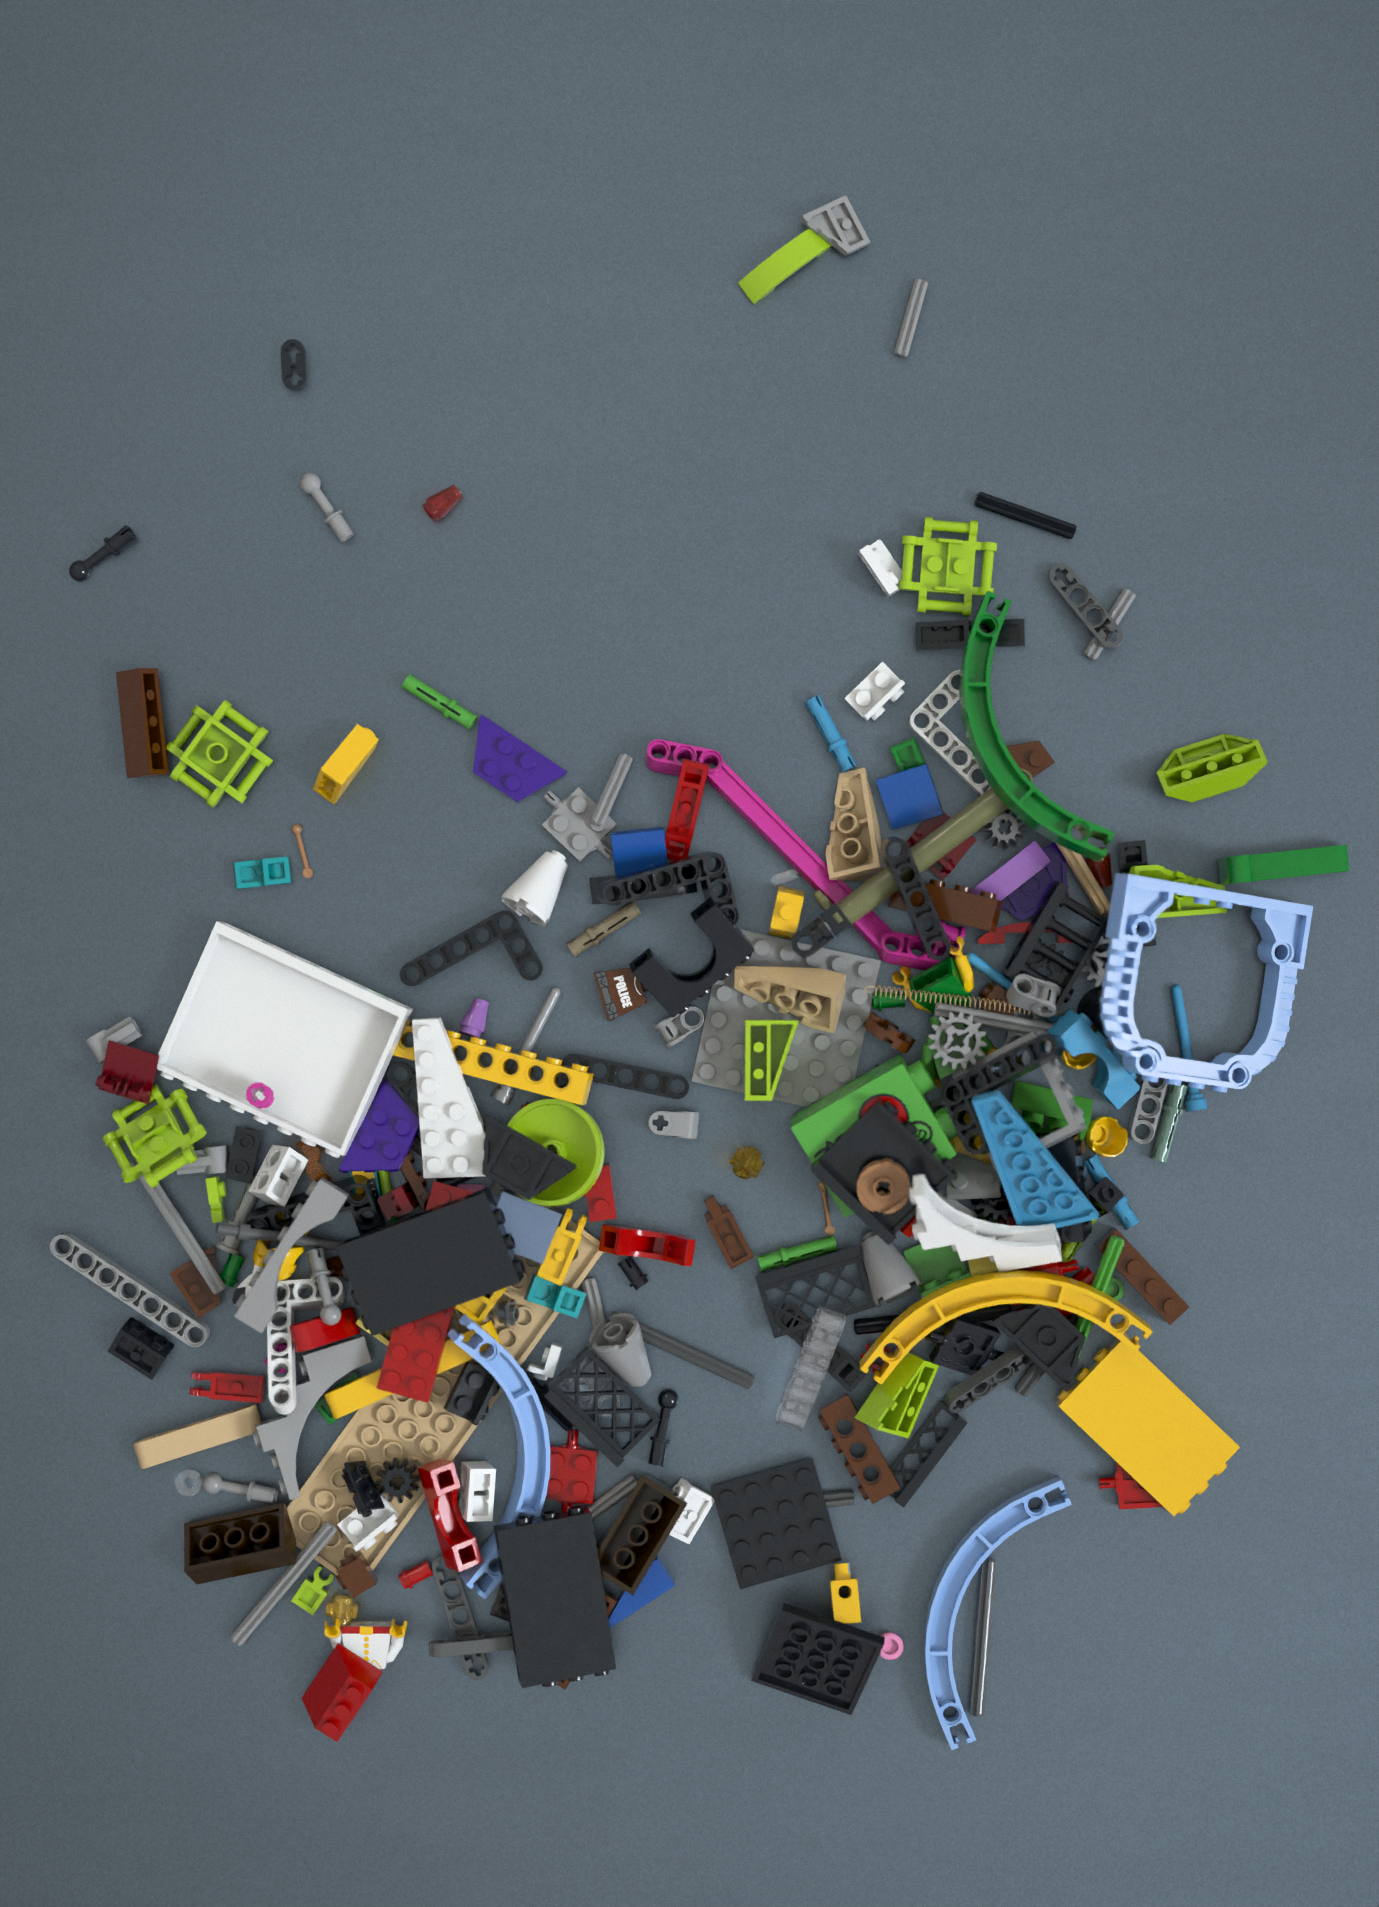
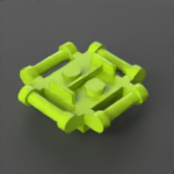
M925 517L923 537L902 536L901 544L904 545L902 576L901 581L898 583V590L918 592L917 612L925 613L926 610L958 612L962 613V616H971L972 596L984 597L987 590L994 593V588H991L993 559L994 552H997V543L976 542L978 521L970 520L967 523L933 520V517ZM932 530L968 533V541L931 538ZM914 546H921L919 582H912ZM976 551H983L981 587H973ZM927 593L963 596V602L928 600Z
M227 700L222 702L213 716L198 705H195L192 709L193 714L173 742L169 741L166 745L167 750L180 758V762L172 771L170 778L176 782L178 780L207 800L206 804L212 808L218 804L225 792L243 803L247 798L245 796L264 768L266 766L269 767L273 762L270 757L257 749L269 731L263 726L261 728L237 712ZM224 716L228 717L250 733L253 738L250 742H247L220 721ZM203 719L206 723L184 752L181 747ZM251 755H253L258 760L238 788L235 789L230 784ZM190 766L215 784L217 788L212 792L185 772L186 768Z
M157 1084L153 1085L149 1104L156 1100L158 1105L129 1123L126 1118L148 1104L135 1100L122 1109L117 1108L111 1112L120 1129L107 1133L102 1140L106 1147H110L122 1171L121 1176L125 1183H131L144 1175L148 1185L154 1188L166 1176L185 1164H192L198 1160L193 1150L195 1149L193 1143L203 1138L207 1132L204 1126L198 1123L187 1102L188 1096L184 1089L175 1090L166 1099L161 1088ZM177 1106L190 1128L188 1133H186L174 1110ZM126 1141L138 1165L131 1167L119 1144L120 1142Z

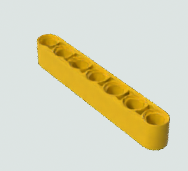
M492 1320L480 1324L484 1330L502 1345ZM472 1328L462 1332L463 1340L469 1341L476 1331ZM451 1338L446 1339L437 1374L469 1361L473 1357L454 1343ZM489 1343L483 1344L479 1348V1352L485 1351ZM382 1368L324 1394L334 1419L394 1394L376 1389Z

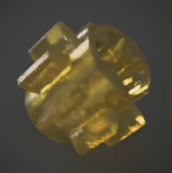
M749 1146L743 1150L738 1148L729 1162L734 1165V1174L741 1179H749L751 1176L757 1178L765 1162L760 1161L761 1153Z
M334 1595L333 1602L328 1601L326 1605V1617H332L331 1623L335 1625L336 1619L340 1620V1625H351V1619H357L359 1604L353 1603L352 1596Z

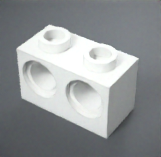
M272 1145L248 1192L267 1204L285 1207L308 1159L290 1147Z
M461 1461V1487L459 1490L458 1506L462 1518L467 1522L493 1521L496 1468L487 1461Z

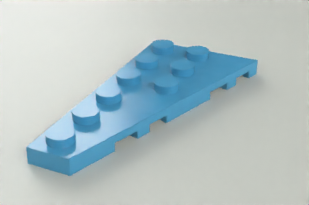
M999 1090L973 1096V1106L1017 1226L1055 1224L1056 1228L1099 1219L1098 1211Z

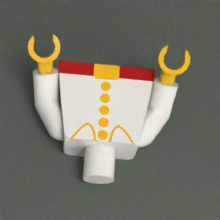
M336 1619L335 1626H329L327 1621L324 1622V1634L329 1637L333 1649L339 1643L378 1669H385L387 1663L395 1660L403 1647L407 1628V1621H404L403 1626H397L395 1619H392V1621H344L341 1625V1630L339 1619Z

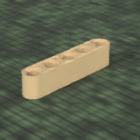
M251 1404L133 1443V1447L140 1468L145 1469L252 1435V1432L257 1431L255 1424L261 1423L262 1420L257 1405Z

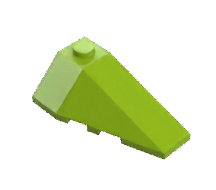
M1160 865L1132 866L1128 873L1225 891V886L1187 876L1179 871L1168 870ZM1174 894L1173 903L1163 910L1157 918L1227 913V908L1216 907L1217 901L1210 900L1209 905L1193 903V897Z

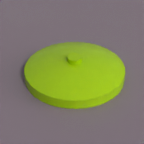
M543 1099L523 1107L507 1124V1126L578 1165L574 1171L527 1201L543 1206L566 1205L585 1195L597 1181L604 1162V1141L595 1120L580 1106L560 1099Z

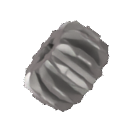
M1008 809L1007 814L1004 811L988 823L990 824L989 827L981 828V832L990 831L991 835L985 838L986 842L991 841L993 838L996 839L993 844L995 849L999 847L1002 841L1004 850H1008V840L1014 846H1017L1019 842L1014 836L1025 837V833L1018 831V828H1024L1027 824L1025 822L1018 823L1017 820L1020 818L1017 815L1013 817V812ZM1000 820L1003 823L1008 822L1010 824L1007 828L1009 831L1007 835H1005V832H998L1000 827L998 822Z

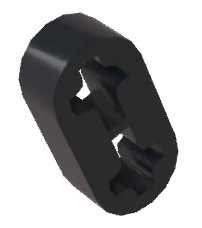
M290 339L284 342L281 347L282 380L289 390L295 392L301 391L307 384L306 351L300 341ZM293 345L297 350H300V353L295 356L296 363H292L291 356L286 354V351H290ZM292 368H296L298 376L302 377V380L297 381V385H293L288 380V377L293 375Z

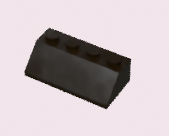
M648 1473L642 1475L597 1550L601 1576L629 1594L634 1595L688 1503L673 1489Z
M285 1503L184 1523V1572L196 1585L296 1564V1538Z

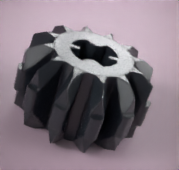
M394 1457L393 1466L388 1461H385L383 1463L385 1470H377L376 1474L382 1477V1479L376 1480L375 1485L384 1486L379 1491L381 1496L386 1492L390 1493L387 1498L389 1502L396 1495L398 1503H402L404 1499L403 1494L410 1500L413 1498L411 1490L418 1491L420 1488L418 1484L414 1483L420 1480L419 1474L412 1475L417 1466L412 1465L408 1469L406 1466L409 1459L407 1458L403 1460L402 1465H399L398 1457ZM396 1474L401 1475L400 1479L404 1478L401 1486L395 1485L397 1482H392Z

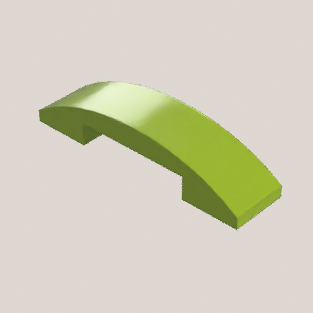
M809 228L759 264L739 281L738 285L754 305L812 259L818 258L830 249L832 245Z

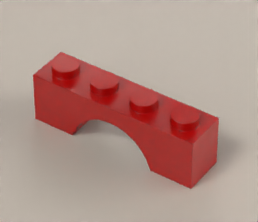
M440 1458L417 1467L446 1568L461 1572L482 1563L476 1538L467 1528L459 1510L457 1492L461 1486L454 1462Z

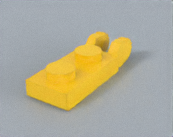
M567 1208L560 1226H557L544 1262L541 1264L536 1275L559 1286L564 1281L588 1216L584 1214L579 1218L575 1233L565 1230L573 1215V1210Z

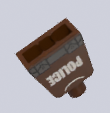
M631 968L593 973L608 1022L647 1003L644 992L648 990L632 973Z

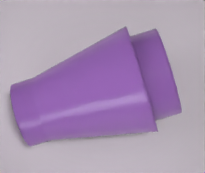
M474 998L472 1005L459 1024L461 1026L460 1033L477 1038L484 1034L489 1002Z

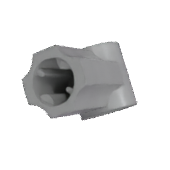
M130 1016L110 1029H104L91 1036L85 1042L98 1064L104 1062L109 1040L128 1045L143 1035L137 1023Z
M227 1145L203 1147L200 1150H194L198 1160L192 1164L187 1163L176 1170L177 1175L206 1172V1174L225 1173L228 1167Z

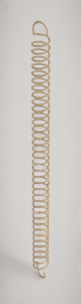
M867 986V987L864 988V991H865V992H867L865 989L868 988V987H873V988H875V997H876L878 987H877V989H876L875 986ZM880 986V997H881V994H882V990H883V988H884L885 986H883L882 989H881V986ZM889 986L888 988H890V998H891L892 991H893V989H894L895 987H893L892 990H891V987ZM885 987V998H886L887 991H888V988H887V990H886V987ZM895 988V999H896L897 992H898V989H897V991H896V988ZM903 988L902 991H901V989H900V1000H901L902 992H903V990H905V1000H906V996H907L908 991H910V1001H911L912 993H913V991H915V989L912 990V992H911L910 989H908L907 992H906V989H905V988ZM918 990L917 993H916V991H915V1001H916V997H917L918 992H920V1002H921L922 994H923V992H924V993H925V1002H926L927 995H928V993H929V994H930V1002H929V1003H931V998H932L933 993L931 994L930 991H928L927 994H926L925 991H923V992L921 993L920 990ZM937 993V995L935 994V1002H934L935 1004H936V999H937L938 994L940 995V1002H939V1004H941V999H942V996H943V994H944V996H945L944 1005H946V999H947L948 995H949V997H950V1003H949V1005H951V1000H952L953 995L950 996V994H947V996H946L945 993H943L942 995H941L940 993ZM954 995V998H955L954 1006H956V1000H957V997H956L955 995ZM957 995V997L959 996L960 999L959 1007L961 1006V1001L963 997L965 1000L964 1007H966L967 998H965L964 995L962 997H960V995ZM969 997V1002H970L969 1008L971 1007V1001H972V999L974 998V1009L976 1008L977 999H979V1009H980V1008H981V1002H982V1000H983L984 998H982L981 1001H980V998H979V997H978L976 1000H975V997H972L971 999H970V997ZM988 998L987 1000H989V1011L991 1008L992 1001H994L995 1011L997 1001L995 1002V1000L992 999L990 1002V999ZM984 999V1010H985V1008H986V1002H985V999ZM1002 1000L1001 1003L999 1001V1012L1002 1002H1004V1000ZM1056 1011V1013H1061V1014H1055V1015H1062L1063 1013Z

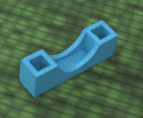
M1070 1009L1047 1032L1060 1036L1065 1044L1064 1051L1073 1057L1082 1053H1093L1095 1055L1097 1074L1092 1085L1106 1102L1119 1110L1141 1089L1135 1081L1137 1076L1135 1073L1127 1071L1120 1062L1123 1059L1114 1049L1111 1048L1109 1050L1105 1046L1108 1042L1099 1031L1096 1030L1094 1032L1090 1028L1093 1024L1090 1019L1082 1012L1078 1015Z

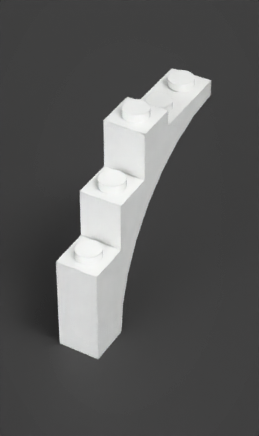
M924 1174L913 1176V1188L909 1189L912 1204L917 1205L916 1224L912 1225L915 1240H920L923 1250L951 1245L953 1251H958L961 1261L989 1256L991 1263H996L999 1272L1062 1261L1061 1241L1055 1224L1011 1226L971 1217L943 1201L930 1187Z

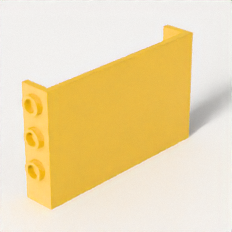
M1117 1338L1107 1349L1103 1347L1093 1358L1095 1362L1089 1368L1085 1366L1075 1376L1077 1381L1067 1392L1063 1389L1057 1395L1059 1400L1056 1404L1173 1516L1177 1513L1182 1514L1190 1506L1189 1500L1195 1494L1200 1495L1209 1486L1208 1481L1214 1474L1216 1476L1220 1475L1227 1467L1226 1462L1240 1447L1139 1350L1135 1352Z

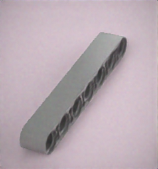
M62 1233L52 1239L50 1250L56 1258L187 1345L198 1347L209 1339L210 1328L206 1322L75 1235ZM60 1239H66L69 1242L70 1249L68 1252H63L59 1249L58 1243ZM83 1253L91 1256L92 1265L90 1267L82 1265L80 1257ZM105 1268H109L114 1272V1280L112 1282H108L103 1278L102 1272ZM126 1283L135 1285L137 1289L135 1296H129L125 1293L124 1287ZM148 1298H155L158 1301L159 1307L157 1311H152L147 1307L146 1302ZM171 1312H175L180 1316V1325L175 1326L169 1322L168 1316ZM193 1327H198L202 1330V1340L192 1338L191 1329Z

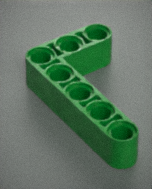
M1347 845L1218 858L1220 885L1350 871Z

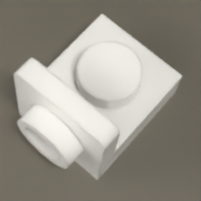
M553 1342L551 1348L545 1347L541 1362L546 1363L544 1367L530 1363L527 1371L533 1372L532 1377L541 1380L554 1377L563 1345Z

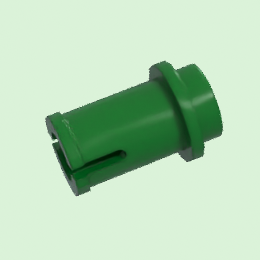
M877 990L876 997L875 993H872L873 1009L882 1011V1008H905L904 991L902 992L901 1000L900 991L897 992L896 999L895 992H892L891 998L890 992H887L886 998L885 992L880 997V990Z
M229 1253L222 1274L219 1273L221 1280L226 1286L234 1287L235 1283L239 1282L237 1277L245 1257Z

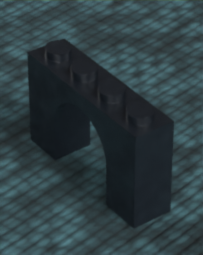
M709 897L690 913L694 922L712 941L713 945L711 958L701 970L691 974L673 972L666 967L650 948L629 964L636 978L673 1018L678 1013L683 1014L686 1012L695 999L705 996L713 984L718 980L721 981L727 978L736 965L746 962L751 957L752 952L755 951L750 940L712 897Z
M1053 1132L1034 1134L1037 1136L1038 1139H1041ZM1079 1132L1047 1148V1150L1090 1201L1089 1192H1085L1084 1184L1087 1181V1167L1083 1166L1082 1156L1085 1154L1084 1140H1080ZM1092 1220L1056 1228L1060 1241L1084 1242L1089 1233L1092 1232Z

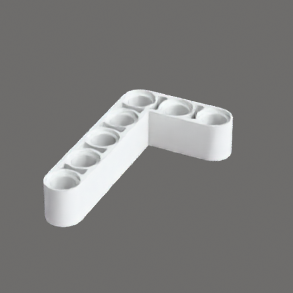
M960 670L952 672L911 714L908 723L910 729L981 796L991 786L986 778L982 784H977L972 780V772L976 769L980 770L972 751L940 721L941 717L960 699L959 690L954 689L951 685V679L954 676H960ZM942 695L946 699L947 704L944 709L934 707L932 702L934 696ZM923 714L927 717L928 725L926 728H918L915 725L914 717L916 715ZM940 732L946 735L947 744L945 746L938 747L935 745L933 737L936 733ZM955 751H962L966 755L964 765H957L953 762L952 756Z
M327 1277L330 1289H339L338 1294L333 1296L332 1300L333 1304L340 1307L344 1304L347 1296L344 1286L338 1278ZM316 1279L278 1281L277 1294L284 1292L286 1296L283 1300L278 1301L279 1308L267 1325L269 1401L274 1410L279 1414H289L296 1407L295 1348L289 1326L294 1324V1311L323 1308ZM304 1291H313L312 1295L309 1298H300L301 1294ZM279 1318L287 1319L283 1326H275L274 1324ZM281 1343L288 1344L283 1352L275 1351L277 1345ZM280 1369H287L288 1373L285 1377H276V1373ZM279 1396H289L287 1402L283 1404L276 1403Z

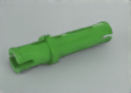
M412 674L407 676L401 687L443 713L444 718H451L466 727L467 730L471 729L478 717L458 704L459 701L456 699L451 700L434 688L415 678ZM419 688L422 689L423 691H425L426 693L430 694V695L433 696L434 698H436L437 701H435L434 699H432V698L429 697L428 695H426V694H424L423 692H421V691L419 690ZM442 703H444L451 709L455 710L456 712L460 713V716L452 710L448 709L447 707L443 706Z
M834 1235L793 1247H779L780 1250L758 1255L757 1259L761 1272L781 1266L786 1268L791 1263L836 1252L838 1248Z

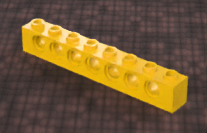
M408 1020L393 1055L415 1061L414 1046L409 1047L406 1043V1036L410 1032L413 1033V1027L410 1025L411 1020ZM446 1030L453 1047L452 1051L457 1063L460 1064L463 1074L567 1102L586 1105L594 1073L587 1072L588 1067L572 1063V1067L561 1065L563 1060L547 1057L546 1061L537 1059V1053L521 1050V1054L511 1052L512 1047L496 1043L495 1047L485 1045L486 1040L471 1036L469 1041L461 1039V1033ZM459 1046H463L467 1050V1056L462 1061L456 1056V1050ZM486 1052L492 1056V1064L489 1067L483 1066L481 1062V1057ZM510 1059L515 1060L518 1065V1069L514 1074L509 1073L506 1068L507 1062ZM535 1066H539L543 1070V1077L539 1081L532 1077V1069ZM562 1072L567 1074L569 1078L568 1085L564 1088L557 1083V1077Z

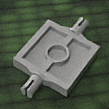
M579 787L562 801L551 790L544 795L543 799L554 809L551 816L542 824V827L579 863L596 849L607 860L613 855V850L604 841L607 834L617 823L608 816L603 827L592 824L590 820L597 804Z

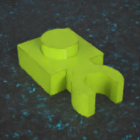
M220 1175L211 1176L205 1180L209 1205L211 1206L212 1223L223 1222L225 1220V1212L222 1202L223 1197H226V1185L224 1181H220Z
M322 1564L314 1572V1581L306 1577L291 1600L311 1615H314L329 1592L323 1586L330 1584L335 1577V1574L332 1572L328 1578H322L320 1576V1571L323 1568Z

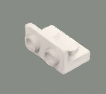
M877 540L870 546L867 545L859 550V557L887 598L898 591V583L901 581L902 570L883 542Z
M882 661L844 700L865 721L869 718L875 721L885 711L882 706L889 699L895 702L905 692L902 689L905 682L900 680Z
M681 1478L678 1484L673 1487V1490L688 1504L670 1535L690 1544L715 1501L713 1495Z
M380 1495L385 1506L384 1509L372 1510V1515L363 1518L362 1514H358L356 1508L337 1524L354 1545L353 1549L356 1552L360 1548H363L364 1551L377 1541L375 1539L376 1535L381 1531L386 1534L398 1524L395 1520L398 1518L399 1513L387 1501L384 1495Z

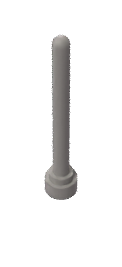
M558 987L551 988L518 1054H521V1050L531 1052L561 993ZM515 1060L509 1070L511 1074H514L518 1069ZM499 1084L498 1087L493 1089L490 1096L510 1105L514 1097L512 1095L514 1090L511 1086Z

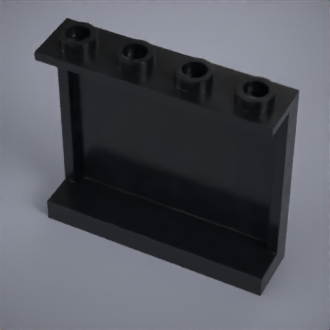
M879 1098L811 1165V1171L889 1245L896 1238V1233L916 1214L917 1204H912L909 1193L906 1204L896 1212L883 1214V1212L868 1210L862 1205L857 1195V1177L861 1170L873 1161L889 1158L906 1170L910 1178V1188H913V1176L924 1174L930 1187L937 1194L951 1179L954 1181L957 1179L955 1171L957 1167L948 1157L945 1156L942 1159L935 1152L938 1148L928 1138L923 1140L917 1134L919 1130L910 1120L907 1119L904 1122L897 1115L899 1110L889 1100L885 1103ZM881 1181L876 1189L888 1192L890 1183Z

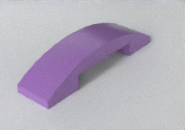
M1034 840L1012 859L972 888L970 893L980 895L981 891L997 894L996 899L1001 901L1049 864L1051 860L1036 840Z

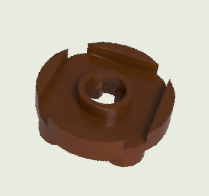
M873 1012L870 1013L863 1024L864 1028L882 1041L885 1040L891 1044V1047L905 1054L908 1053L916 1041L909 1034L898 1031L899 1026L888 1019L884 1020Z

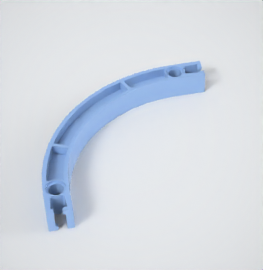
M464 1314L459 1323L465 1325L470 1330L473 1328L476 1333L471 1336L469 1341L463 1340L464 1336L461 1333L458 1334L454 1329H451L447 1335L454 1343L484 1366L495 1378L505 1395L516 1430L517 1467L515 1480L508 1504L498 1525L515 1522V1518L520 1516L540 1517L550 1475L549 1433L543 1408L530 1380L511 1354L486 1330ZM489 1343L485 1351L479 1352V1348L483 1344ZM494 1532L479 1551L482 1563L463 1570L459 1575L469 1588L472 1589L474 1587L477 1593L484 1599L488 1597L502 1580ZM498 1558L495 1564L489 1565L493 1559ZM485 1572L480 1581L476 1583L475 1581Z
M1059 1476L1007 1499L988 1512L957 1544L936 1581L925 1621L924 1664L929 1693L951 1750L959 1748L957 1744L959 1739L957 1736L952 1738L950 1727L956 1726L959 1723H962L967 1731L965 1732L967 1736L965 1738L966 1743L968 1744L976 1740L957 1693L952 1663L953 1631L963 1595L981 1564L1005 1539L1037 1519L1072 1505L1066 1492L1061 1493L1063 1498L1047 1502L1044 1497L1047 1492L1057 1487L1061 1491L1065 1489ZM1033 1497H1039L1042 1501L1037 1509H1030L1028 1507V1502ZM953 1706L957 1708V1712L952 1717H946L943 1715L945 1708Z

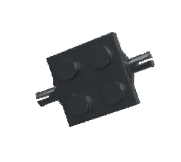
M958 1316L950 1320L943 1333L931 1331L925 1336L927 1341L937 1343L929 1359L933 1364L973 1375L979 1371L987 1360H995L1004 1354V1352L994 1350V1344L1001 1333L996 1327Z

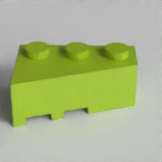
M745 1019V1101H772L799 1020Z
M909 1351L883 1384L878 1383L854 1418L876 1430L909 1439L939 1365L933 1364L931 1360Z

